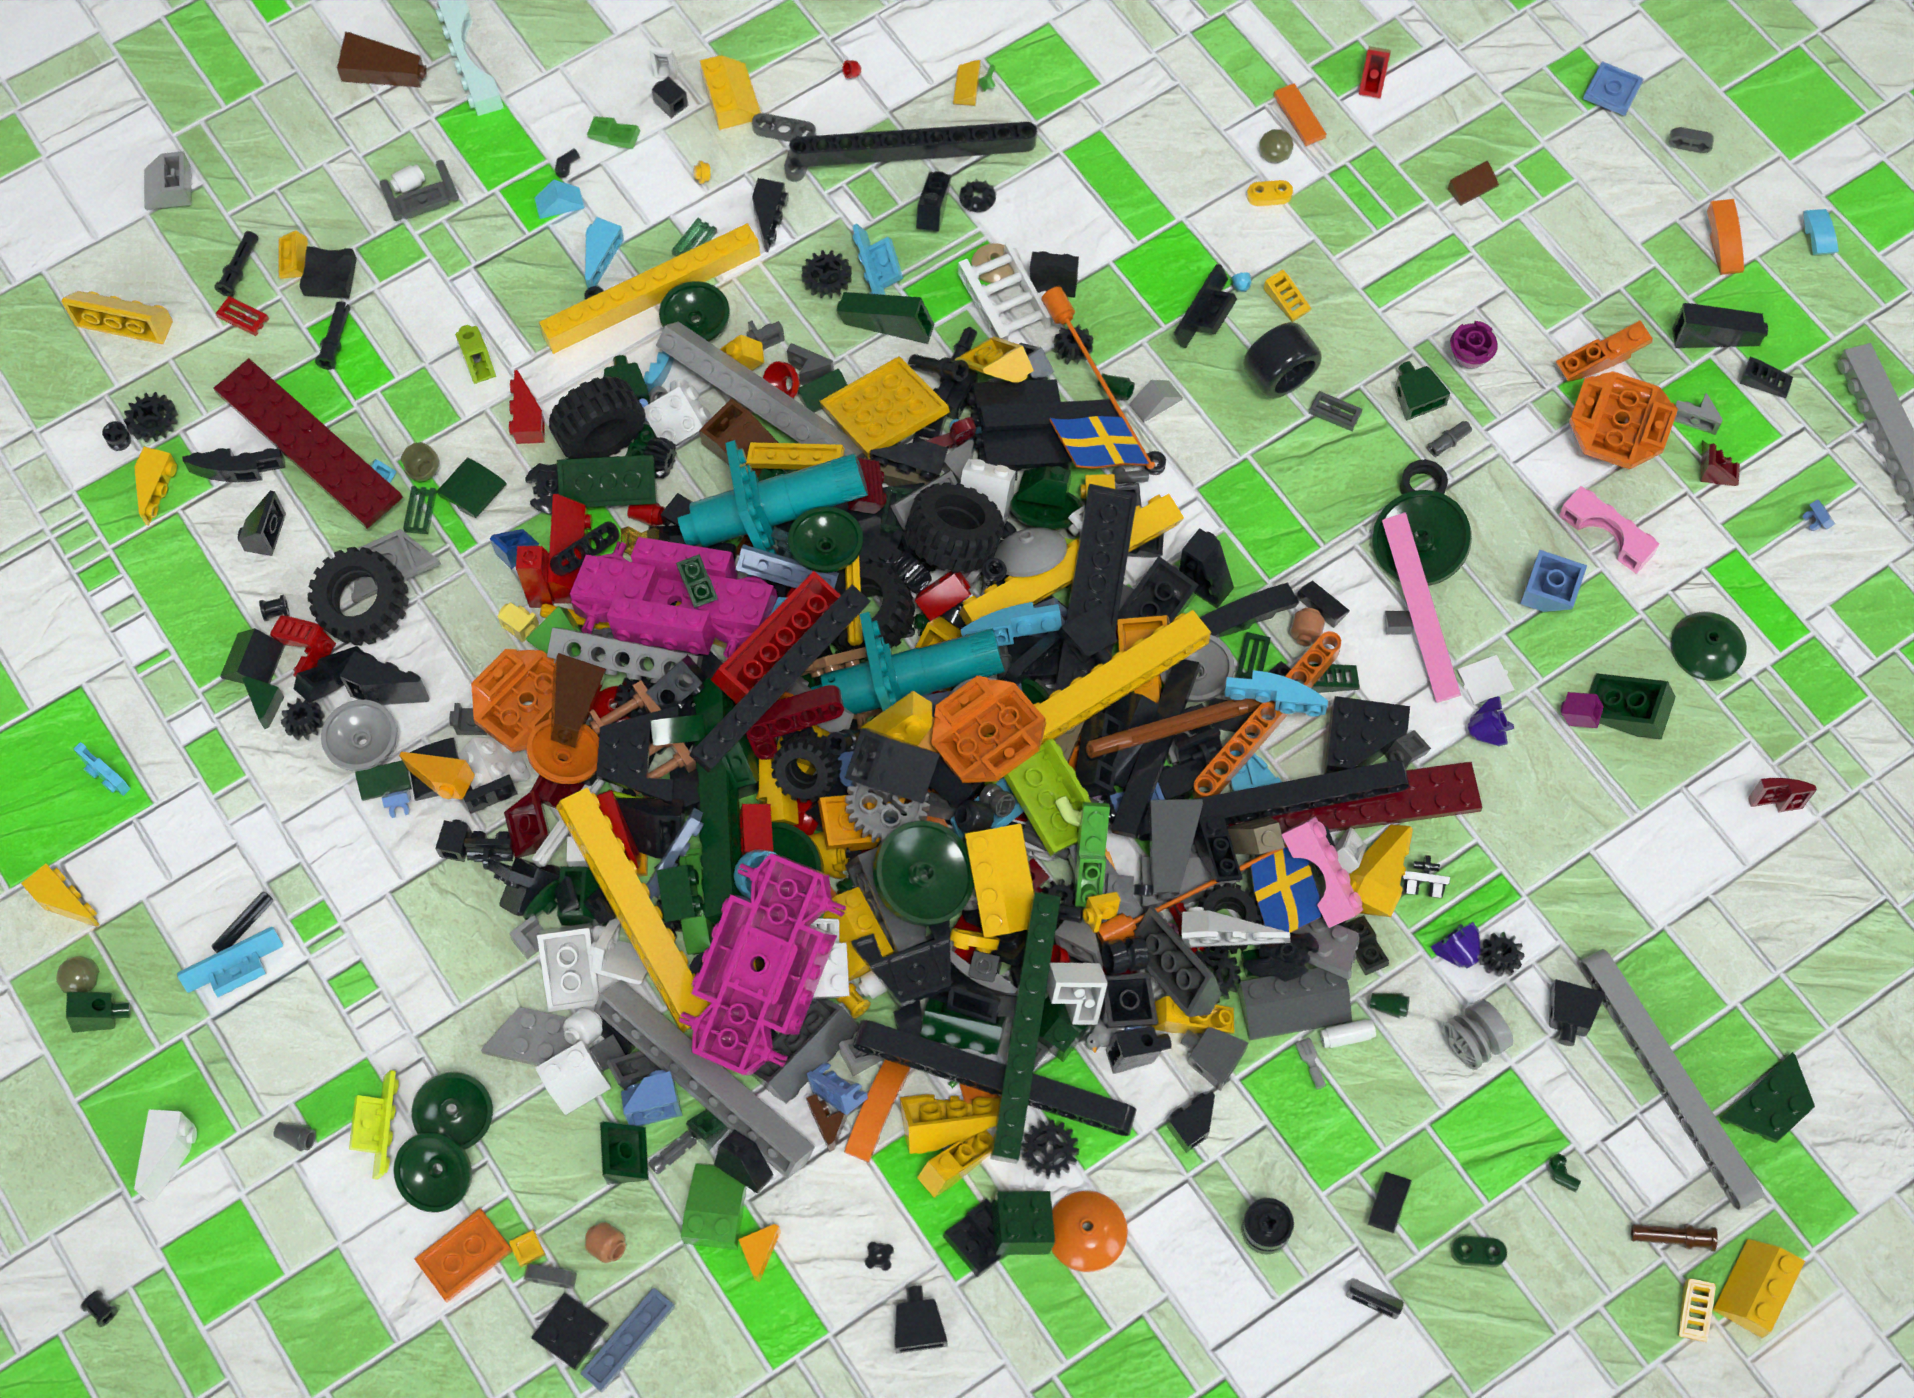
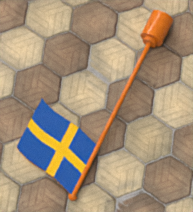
M1054 287L1048 290L1041 297L1042 302L1054 323L1067 324L1120 416H1094L1070 420L1050 418L1052 426L1076 467L1096 469L1119 465L1146 466L1147 469H1153L1155 462H1151L1070 322L1073 319L1075 310L1062 287Z
M1285 843V848L1267 852L1239 866L1242 871L1251 866L1254 894L1264 926L1291 933L1321 918V912L1317 906L1320 902V897L1309 860L1293 858ZM1213 879L1155 908V910L1160 912L1218 882ZM1121 913L1101 923L1099 932H1096L1101 944L1105 941L1117 939L1123 941L1125 938L1134 937V930L1137 929L1135 924L1142 921L1145 914L1132 919L1130 915L1126 917L1124 913Z

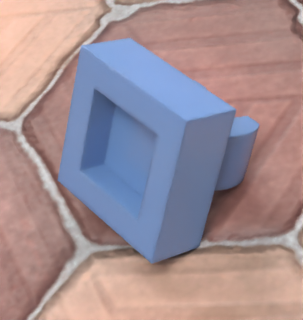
M1818 499L1809 504L1813 511H1808L1803 515L1805 520L1811 517L1816 518L1815 523L1809 526L1812 531L1818 530L1821 525L1826 529L1835 525L1830 514Z
M409 789L383 795L384 808L390 807L389 814L392 818L396 817L395 808L398 806L404 809L405 815L409 814L410 808L407 804L411 800Z

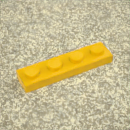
M750 442L746 464L751 465V468L804 469L843 457L845 449L841 444Z

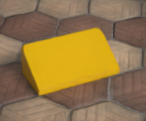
M980 60L958 65L953 104L976 106L981 69Z
M296 230L279 238L280 279L302 277L304 272L308 239Z

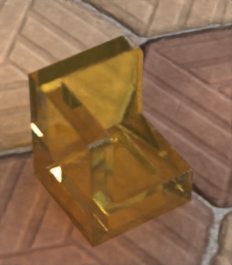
M629 526L622 528L621 542L627 545L624 553L631 556L638 537L659 540V530L652 528L641 533Z

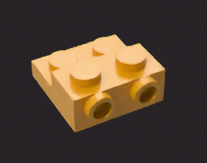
M848 795L820 797L818 804L827 850L849 848L850 851L875 849L881 838L878 837L873 843L871 834L863 838V829L855 831L854 825L856 822L849 823V816L852 813H846V806L850 805L845 803V797ZM865 803L863 805L868 810L876 807L873 803Z

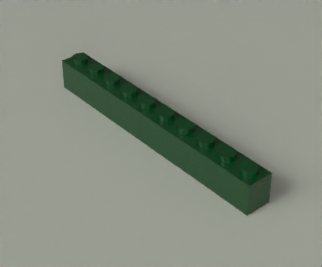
M712 677L707 678L703 682L705 687L696 696H693L696 715L703 714L706 736L734 708V701L711 681ZM695 741V746H697L701 741ZM722 760L709 773L696 762V769L699 773L697 792L700 796V807L698 810L703 812L701 818L703 826L699 833L700 842L702 843L700 862L703 867V879L701 881L704 891L703 913L705 918L715 924L720 922L723 914L721 912L723 903L730 897V894L744 896L737 889L734 880L735 866L741 858L739 788H733Z
M1035 892L1032 897L990 1160L1017 1164L1020 1158L1060 896Z

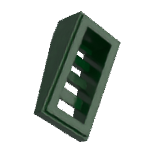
M1309 664L1312 667L1319 666V664ZM1332 664L1322 675V681H1316L1311 689L1318 693L1359 690L1357 666ZM1350 672L1352 683L1347 682L1346 673ZM1336 673L1341 674L1342 682H1337ZM1327 674H1331L1332 682H1328Z

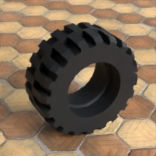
M603 376L601 379L598 377L593 378L590 382L585 381L579 384V387L572 388L566 396H562L559 399L558 405L553 407L549 417V429L568 459L616 455L621 452L622 448L628 447L630 442L638 437L639 431H642L644 427L645 410L627 381L615 376L613 378L610 376Z
M944 482L942 485L937 483L924 488L916 495L906 522L905 535L911 549L915 550L916 555L920 559L924 558L929 565L932 566L934 564L939 567L938 569L944 571L946 569L952 570L953 573H959L960 571L970 573L974 569L976 571L981 569L988 559L995 556L1004 530L1003 516L1000 510H997V505L993 501L990 502L988 496L984 493H978L977 489L972 487L969 489L964 487L963 484L958 483L956 485H951V482Z
M348 547L346 553L342 550L334 552L335 557L332 559L329 557L325 558L322 561L324 563L321 569L317 567L314 571L316 575L315 580L311 579L308 587L312 589V592L307 594L308 602L312 604L309 609L311 614L316 617L315 621L333 637L347 644L351 642L353 645L362 646L363 641L370 645L376 643V638L378 637L382 640L389 636L387 632L390 629L395 631L399 626L397 624L398 619H404L406 614L403 606H408L409 598L405 596L408 593V587L403 582L404 577L402 573L377 551L373 552L369 548L362 547L359 551L356 547ZM357 578H374L377 582L378 591L373 605L360 615H343L339 603L344 588Z
M860 561L861 593L866 597L883 596L881 608L872 618L873 621H878L881 635H878V637H884L885 643H889L890 648L893 646L897 647L902 643L900 641L901 638H906L910 632L908 626H912L915 617L912 615L915 612V604L912 601L913 596L898 574L889 566H883L882 563L873 561L871 564L869 561ZM845 569L836 571L839 575L835 590L840 595L846 591ZM847 628L832 642L834 647L841 652L866 647L864 635L861 645H850Z

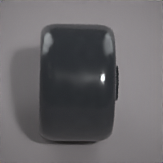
M1288 322L1274 327L1255 341L1245 354L1243 366L1246 373L1263 395L1269 398H1279L1293 392L1312 377L1321 364L1322 354L1301 325Z

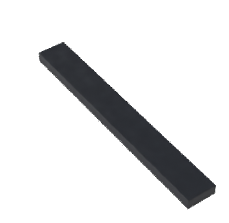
M1183 659L1172 666L1152 723L1183 714L1200 669L1199 662ZM1175 735L1142 745L1111 827L1113 834L1137 839Z

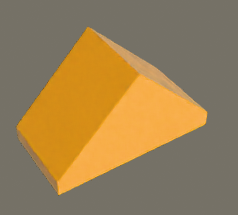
M773 1224L738 1239L755 1281H761L781 1233L778 1225Z

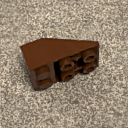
M732 398L699 430L702 445L728 465L729 461L725 444L727 442L735 440L738 449L743 448L746 459L750 442L779 443L747 409ZM752 468L757 477H759L763 468Z

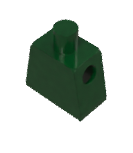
M625 355L615 356L613 358L614 366L606 367L604 369V376L612 378L615 376L627 381L638 400L644 398L650 404L648 389L638 363H628Z
M1410 361L1404 362L1398 367L1401 376L1397 378L1395 391L1406 421L1447 406L1450 392L1430 367L1424 366L1415 370Z
M67 992L66 1019L72 1033L114 1029L115 1019L130 1018V1002L115 1003L112 993Z

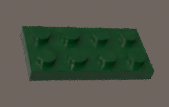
M654 454L557 460L559 495L584 504L586 507L658 503Z

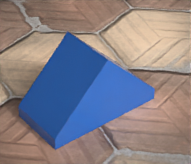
M524 529L494 534L490 537L495 554L511 569L516 566L517 546L539 545Z

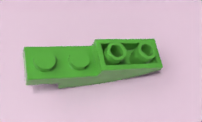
M1083 802L1076 856L1075 906L1086 908L1088 897L1103 894L1106 867L1105 851L1110 812L1109 803Z
M702 848L688 849L684 857L680 856V866L693 865V868L697 870L699 875V884L696 885L697 891L704 903V891L701 885L703 867L700 862ZM703 910L701 911V917L681 920L688 955L705 952L713 940V922L705 918Z

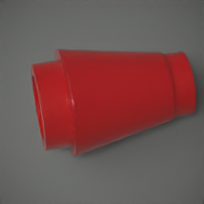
M659 503L629 505L627 515L628 518L655 527L663 524L661 513L665 508L660 506Z

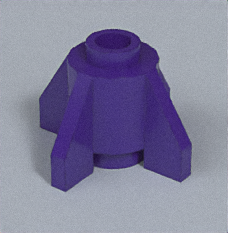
M1499 696L1488 699L1471 716L1468 723V730L1472 737L1498 747L1508 744L1506 731L1514 729V724L1507 721L1504 712L1501 711L1502 704Z
M1474 922L1466 926L1460 924L1444 939L1434 943L1431 948L1437 956L1458 967L1465 966L1466 969L1470 968L1479 961L1478 956L1481 953L1479 930Z

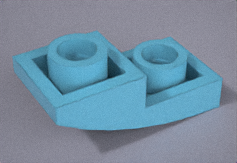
M1827 209L1803 211L1805 233L1811 234L1813 255L1835 254L1839 252L1834 226Z
M663 350L658 352L657 363H650L649 371H645L644 381L648 387L649 394L653 387L663 385L674 361V358Z

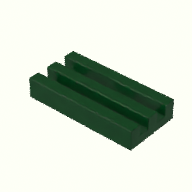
M1250 632L1246 633L1236 678L1252 679L1260 641L1265 643L1258 671H1263L1271 637ZM1250 639H1253L1255 642L1248 672L1246 673L1243 672Z

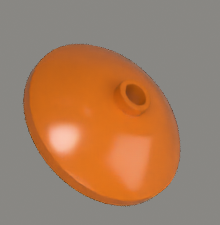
M551 719L541 722L531 731L526 745L527 758L534 770L544 778L561 784H575L591 778L597 772L599 737L586 724L575 748L551 740Z
M1078 1191L1065 1196L1052 1209L1055 1244L1051 1251L1063 1265L1079 1272H1096L1109 1267L1119 1258L1126 1245L1128 1229L1122 1210L1111 1198L1094 1191ZM1085 1223H1090L1093 1229L1085 1231L1082 1226Z

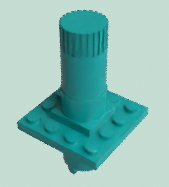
M735 440L725 444L734 489L691 502L690 514L677 518L686 545L695 546L702 544L705 548L748 534L754 548L777 554L775 549H772V546L775 545L774 538H776L775 525L795 520L801 514L813 508L833 507L868 496V490L856 453L759 481L751 465L745 464L747 459L743 448L738 449Z
M865 612L859 615L869 661L821 674L822 685L811 687V689L814 690L827 685L837 686L841 690L844 707L854 715L878 708H882L885 711L912 691L925 696L938 690L956 686L976 676L989 677L1003 673L1005 669L993 628L926 647H918L892 654L889 643H885L884 637H878V635H881L878 621H873L870 612Z

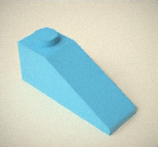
M596 217L593 224H590L586 230L585 281L587 289L597 286L624 241L622 226Z

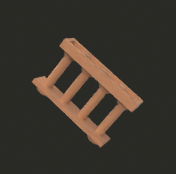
M642 680L633 685L635 692L632 696L633 699L602 718L598 717L594 709L589 712L592 718L589 724L597 735L600 734L601 726L615 722L637 707L640 709L644 707L648 714L661 710L646 693L648 689ZM652 742L650 744L649 756L664 747L668 748L670 746L675 754L672 755L673 758L648 773V778L659 779L675 768H682L683 766L690 773L696 769V761L689 756L690 751L684 743L653 746ZM633 790L636 795L640 794V792Z

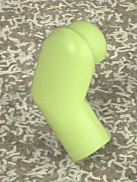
M1067 796L1055 801L1063 819L1067 823L1079 827L1082 810L1080 812L1074 810Z

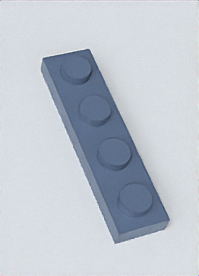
M744 544L741 548L736 567L737 571L793 588H797L813 572L800 565L796 560ZM816 572L835 589L839 573Z
M696 808L692 810L648 880L646 886L650 892V900L653 896L658 898L660 895L656 870L677 867L678 864L675 861L678 856L684 857L691 845L688 843V840L692 835L696 837L703 826V823L700 822L703 812Z
M653 1288L580 1374L602 1393L672 1312L675 1305Z

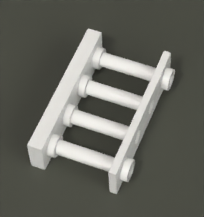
M1009 241L1004 244V255L976 267L974 265L971 266L967 259L958 263V274L992 337L995 336L1007 341L1010 332L1038 320L1047 329L1050 327L1051 319L1048 310L1020 262L1021 257L1017 248H1013ZM1005 264H1010L1014 274L989 285H981L978 280L979 275ZM1018 282L1025 292L997 305L995 303L992 304L988 298L989 294ZM1030 301L1035 312L1007 324L1005 322L1002 323L999 318L1000 313Z

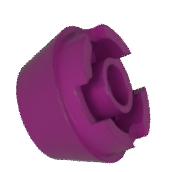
M1474 321L1471 324H1461L1453 332L1450 346L1456 361L1463 367L1473 369L1481 367L1495 356L1498 342L1492 332V328L1488 324Z

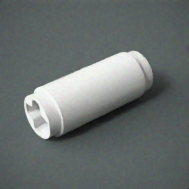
M1364 1019L1327 1027L1324 1030H1320V1037L1324 1048H1335L1371 1040V1038L1376 1037V1030L1372 1019Z

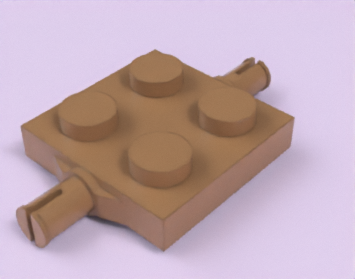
M866 647L816 659L801 676L811 674V677L815 678L824 673L860 664L859 660L868 658Z

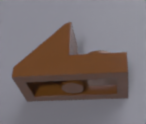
M814 1094L806 1098L807 1104L829 1152L835 1150L848 1114L845 1115L839 1111L827 1117L830 1111L825 1100L819 1101L817 1095Z

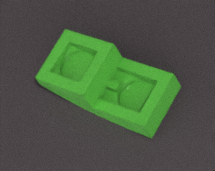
M594 116L587 136L608 145L634 149L640 129L638 125L617 124L614 118Z

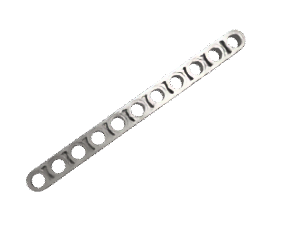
M1601 949L1580 960L1579 966L1583 975L1594 990L1605 992L1602 1004L1731 1204L1737 1210H1742L1763 1198L1764 1194L1758 1181L1610 954L1605 949Z

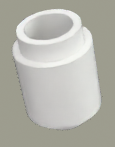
M416 164L414 166L409 165L391 175L392 180L389 182L394 192H400L402 195L418 188L426 180L421 169Z
M872 971L860 976L862 982L858 984L865 997L870 995L874 999L888 991Z

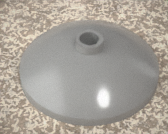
M1040 527L1027 528L1006 537L998 545L994 558H998L1005 563L1007 568L1006 575L1029 577L1044 573L1057 566L1067 553V544L1065 538L1054 530Z
M1210 635L1209 644L1185 658L1186 660L1199 662L1200 669L1198 673L1201 674V676L1196 677L1188 701L1204 702L1216 698L1225 691L1227 677L1233 678L1234 676L1233 655L1227 645L1215 636ZM1172 667L1160 674L1164 686Z
M354 700L337 707L327 717L321 731V744L327 757L338 767L350 771H363L379 765L391 754L397 741V725L392 714L383 705L371 700ZM363 739H366V740H367L365 744H363V745H360V744H359V742H360L361 740H363Z

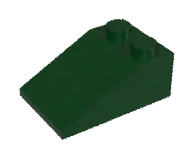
M1596 673L1589 693L1597 694L1604 706L1599 724L1637 737L1661 740L1676 698L1668 681Z

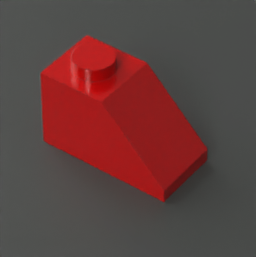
M1372 46L1368 47L1359 95L1381 98L1391 50Z

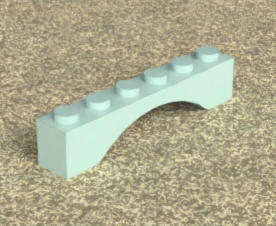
M437 0L439 9L435 10L439 22L445 23V26H442L445 39L451 40V43H448L451 56L457 57V60H454L458 74L462 73L464 76L460 80L464 91L469 90L470 94L466 95L470 108L475 107L478 116L503 109L501 96L494 77L484 73L475 66L465 51L467 34L472 25L466 0Z

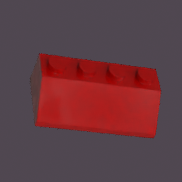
M553 494L547 582L554 603L569 604L572 600L570 592L581 566L564 576H558L552 571L550 560L554 555L587 534L588 529H592V514H588L586 505L559 494ZM574 548L575 556L581 559L580 551ZM567 559L561 562L562 566L568 563Z

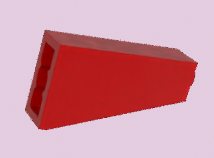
M517 546L516 570L530 608H541L543 604L554 606V600L547 582L549 553L543 546Z

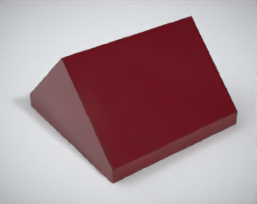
M533 789L504 812L514 856L518 858L535 854L550 834L542 800L538 790Z

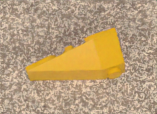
M1391 824L1364 853L1359 868L1349 874L1350 885L1362 900L1363 910L1360 914L1383 917L1392 916L1402 895L1403 888L1400 886L1401 876H1404L1406 868L1403 865L1405 857L1409 854L1413 832L1411 826Z
M929 1094L900 1097L904 1134L909 1153L923 1154L929 1151H936L996 1125L1000 1098L977 1097L973 1100V1104H967L965 1101L960 1100V1096H951L950 1100L935 1099V1095Z

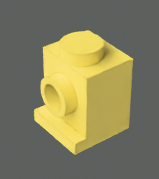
M511 602L505 604L497 616L501 627L523 643L539 626L537 617L533 612L530 614L524 607L520 605L517 607Z

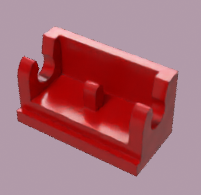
M951 570L924 590H921L917 594L915 602L927 618L932 621L971 595L969 591L971 586L961 572L953 573Z
M742 804L739 813L741 857L755 849L773 852L771 804Z

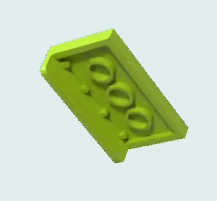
M1051 738L1041 745L1039 752L1004 776L1050 856L1078 842L1079 827L1067 823L1063 819L1055 801L1067 796L1072 808L1079 812L1082 810L1083 802H1091L1088 792L1078 781L1075 770L1063 756L1061 747Z

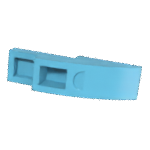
M1033 602L1007 607L971 622L961 629V635L965 636L993 628L998 646L1014 644L1013 637L1057 631L1062 626L1059 604L1034 608Z
M1253 670L1252 679L1227 677L1225 696L1231 699H1255L1262 703L1275 701V710L1284 714H1294L1297 712L1306 713V715L1312 717L1326 714L1328 700L1318 692L1293 679Z

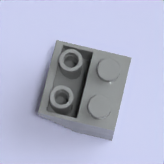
M184 151L161 153L144 169L145 210L191 205V166Z

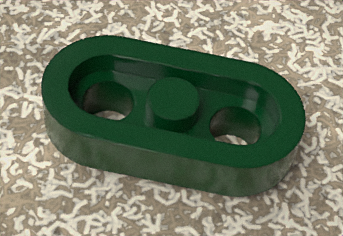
M1462 1236L1453 1243L1451 1255L1461 1265L1494 1268L1500 1266L1505 1261L1507 1248L1501 1240L1496 1238ZM1462 1246H1469L1471 1249V1253H1464L1462 1251ZM1489 1248H1496L1498 1255H1491Z

